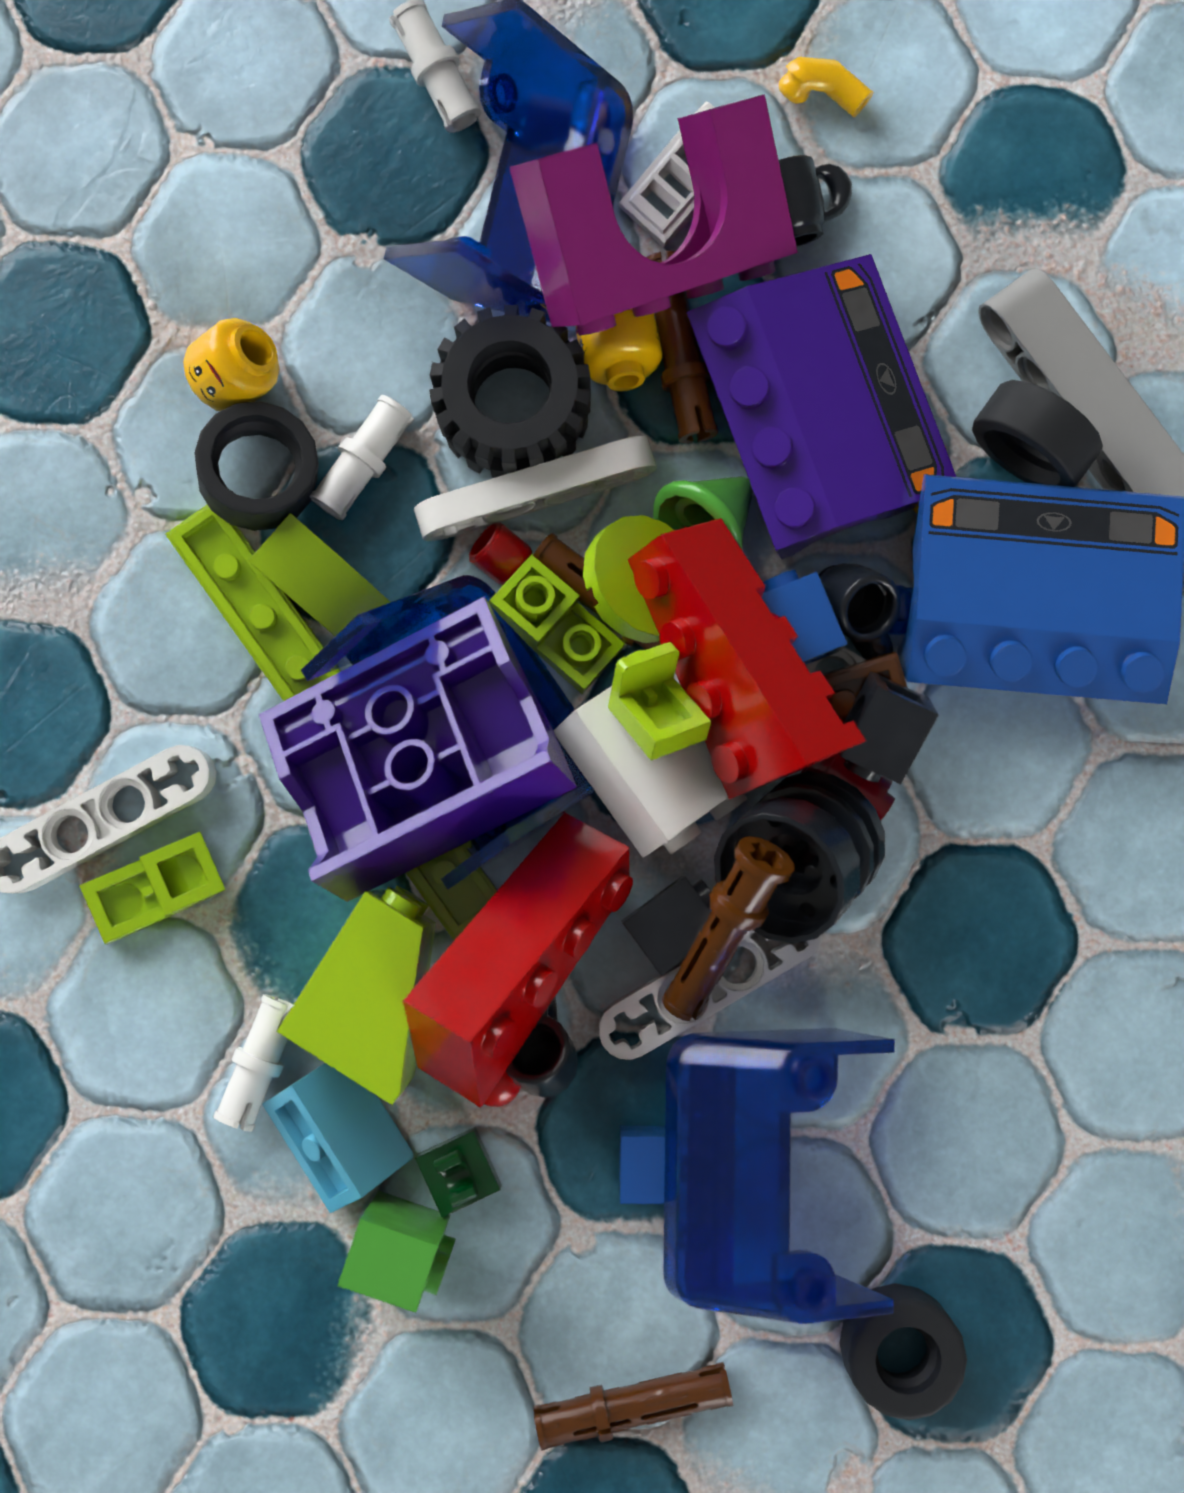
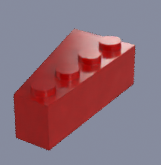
M721 518L661 534L627 559L634 574L636 588L643 596L659 633L661 645L671 642L679 651L675 673L681 687L711 721L707 739L704 742L710 753L713 769L721 780L729 800L866 742L855 722L851 721L843 724L829 703L828 699L835 692L821 670L810 673L792 646L798 635L786 616L779 617L768 609L761 598L765 589L763 581Z
M564 812L403 1000L416 1063L420 1070L481 1108L507 1067L537 1025L540 1017L545 1013L582 955L589 948L592 940L610 913L619 910L627 900L633 886V878L630 877L628 846Z

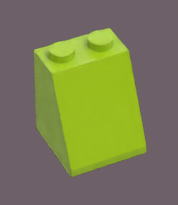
M397 885L394 889L388 887L386 890L379 889L364 892L276 1031L391 1105L394 1104L415 1075L416 1058L403 1000L430 969L436 926L435 921L424 915L429 905Z

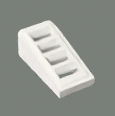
M705 102L695 113L715 107L709 102ZM680 130L619 202V208L663 248L693 218L694 213L693 185L688 165L683 161L686 154ZM668 174H671L690 192L686 198L681 196L664 180ZM651 192L657 195L674 211L668 219L645 199Z

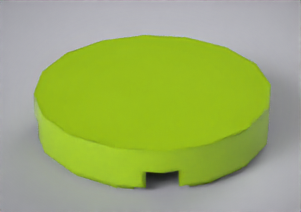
M645 515L623 516L595 535L585 552L583 579L586 590L588 591L592 588L593 595L598 602L594 608L606 624L624 637L642 643L660 641L659 633L643 596L636 588L634 574L627 559L661 534L675 530L668 524Z

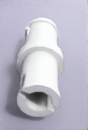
M409 0L401 4L393 11L394 15L389 17V21L413 62L411 68L412 76L417 85L426 87L444 122L447 132H458L469 127L477 120L476 117L482 113L458 70L460 59L455 49L450 45H445L423 0Z
M381 395L379 397L378 403L353 438L345 437L338 446L341 455L316 490L310 494V498L315 504L339 520H344L347 511L371 477L379 478L386 469L383 460L408 425H411L414 421L412 414L405 407L388 396Z
M266 994L262 996V1003L244 1047H236L231 1060L236 1063L219 1108L213 1116L217 1121L236 1129L240 1124V1128L243 1131L252 1132L255 1127V1120L272 1078H280L285 1066L280 1062L288 1039L276 1031L294 1005L279 998L275 1000V997Z

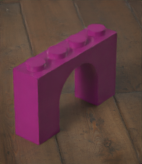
M765 94L677 118L693 185L694 213L691 227L684 242L673 255L661 263L650 260L640 254L623 235L615 217L597 143L509 167L552 327L576 326L580 336L604 331L616 326L614 314L632 309L634 317L660 312L671 307L669 299L671 295L686 291L687 298L691 299L713 294L724 289L722 280L724 277L738 273L739 281H745L776 272L775 260L798 253Z

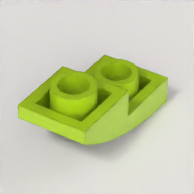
M531 554L489 600V604L546 663L577 691L583 694L623 650L625 643L578 603L579 594Z

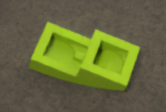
M291 513L248 560L350 650L357 645L392 605L384 595Z
M201 832L139 857L140 860L79 885L105 945L149 927L226 890Z

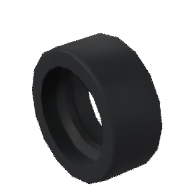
M1010 380L1001 383L975 418L972 426V432L977 443L987 455L1002 468L1025 483L1076 487L1103 448L1099 432L1085 415L1068 401L1050 390L1026 381Z
M262 401L236 403L216 413L201 430L194 452L199 491L211 511L230 525L252 531L276 529L290 513L298 518L312 501L310 494L315 490L319 464L315 440L303 421L284 407ZM255 435L278 440L289 449L294 458L295 473L291 484L285 491L271 498L252 499L235 494L227 488L220 477L218 465L222 450L229 443L244 436Z

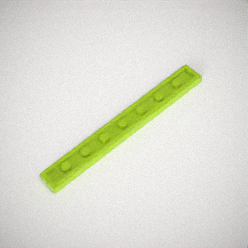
M207 504L165 533L283 701L341 672L287 594L248 561L256 551L239 527L227 523L212 512ZM469 849L450 850L406 873L453 941L497 892V888Z

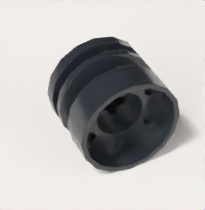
M810 771L785 777L722 834L714 854L715 881L717 883L726 880L736 862L734 850L742 838L752 836L770 841L789 855L794 864V871L787 882L777 885L767 902L768 916L762 926L757 927L753 931L767 939L791 944L817 939L840 919L851 906L853 900L876 877L885 858V831L875 807L857 787L833 774Z

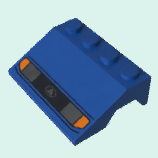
M923 475L912 548L914 586L907 632L897 648L898 658L907 682L1167 705L1181 634L1184 565L1183 496Z

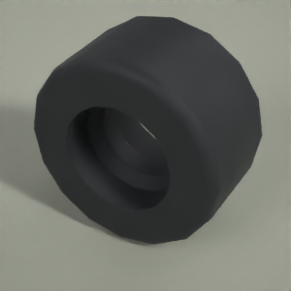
M894 1283L871 1289L854 1302L844 1318L839 1342L844 1366L852 1383L866 1403L886 1416L914 1420L932 1416L953 1400L964 1381L967 1355L961 1332L936 1299L917 1287ZM912 1327L924 1336L927 1346L926 1354L921 1362L910 1371L901 1373L887 1371L879 1362L878 1346L883 1338L895 1329Z

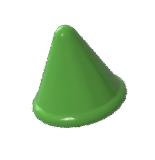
M744 476L694 482L686 480L673 481L664 485L657 493L653 503V518L668 524L674 530L721 518L742 549V538L754 491L749 478Z

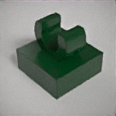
M476 1127L426 1149L415 1157L442 1218L501 1190V1181Z

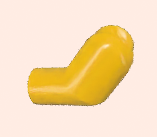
M797 57L786 65L788 72L781 77L778 83L779 91L795 104L805 102L811 90L824 92L853 118L864 109L874 93L841 63L833 59Z

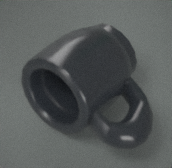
M807 155L779 159L797 247L820 238L824 234L822 229L823 223L841 215L848 207L852 196V182L848 174L840 166L829 163L815 167L813 158ZM819 179L826 183L830 199L826 210L824 208V199Z
M842 563L822 570L818 575L844 635L851 639L859 653L868 660L893 652V644L888 632L899 618L902 604L900 591L894 581L868 567L858 564Z
M554 997L545 1013L540 1017L537 1025L506 1069V1073L512 1081L533 1096L550 1097L560 1094L569 1087L577 1072L578 1059L576 1048L561 1023L557 1020L556 997Z

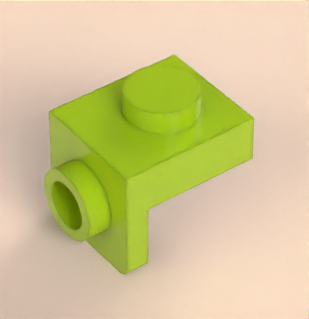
M671 642L647 650H639L627 657L621 658L616 663L608 709L651 761L705 741L711 724L710 719L674 679L679 651Z

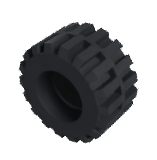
M504 305L505 315L493 317L491 308L488 307L477 311L479 323L473 326L464 318L454 326L457 339L452 342L444 337L437 349L440 363L432 362L429 376L433 389H429L431 404L443 437L445 436L449 448L457 458L463 456L466 459L470 469L479 474L483 468L490 470L492 478L573 454L576 451V440L578 437L584 438L588 427V414L591 413V377L589 365L584 364V351L577 339L571 342L568 340V328L566 326L552 327V325H547L545 312L535 308L531 309L529 317H523L519 315L518 305ZM509 368L525 369L536 374L547 384L550 392L547 402L537 414L517 423L494 421L483 415L475 405V397L482 383L492 374Z

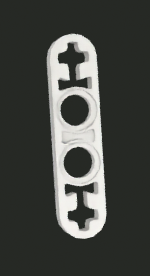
M633 436L428 498L414 507V512L423 540H441L639 480L653 473L657 469V465L647 436Z
M176 745L169 747L1 837L0 892L13 894L35 890L202 800L211 792L216 783L217 771L214 761L206 752L192 746ZM179 759L184 763L198 764L199 771L191 776L194 787L189 790L185 785L175 784L160 791V794L168 800V803L162 806L159 792L146 779V776L152 773L153 781L163 782L177 774L178 768L175 762ZM133 786L143 794L145 801L144 810L135 821L125 823L115 815L113 799L122 788ZM76 816L86 824L88 840L79 851L69 853L59 845L57 829L66 818ZM36 834H38L39 841L35 839ZM41 847L48 855V857H37L24 864L21 868L24 876L23 879L18 875L6 876L3 867L11 862L9 851L13 854H28ZM49 857L54 861L52 866H50Z
M748 931L739 946L749 949L753 954L755 969L752 976L740 983L730 982L722 976L710 994L697 1020L693 1018L690 1021L679 1019L672 1015L662 1003V996L667 986L677 975L682 962L677 964L664 975L655 977L614 1001L603 1011L599 1020V1037L602 1046L609 1054L619 1059L632 1060L647 1054L810 958L818 950L822 942V935L817 939L804 941V945L799 949H796L790 943H782L770 950L779 961L768 968L764 951L750 938V935L755 931ZM763 937V940H765V941H769V940H770V939H767V938ZM649 994H653V1000L658 1013L670 1025L657 1032L653 1019L638 1029L640 1041L637 1044L630 1046L624 1038L614 1042L610 1037V1033L616 1029L614 1017L624 1012L631 1020L648 1012L647 1007L639 1000Z

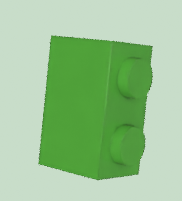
M378 1190L359 1220L337 1286L416 1313L424 1291L434 1295L438 1293L456 1238L444 1235L451 1215L442 1218L437 1210Z

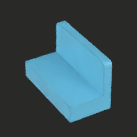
M326 1063L262 1103L330 1213L363 1198L413 1158V1151L379 1097Z

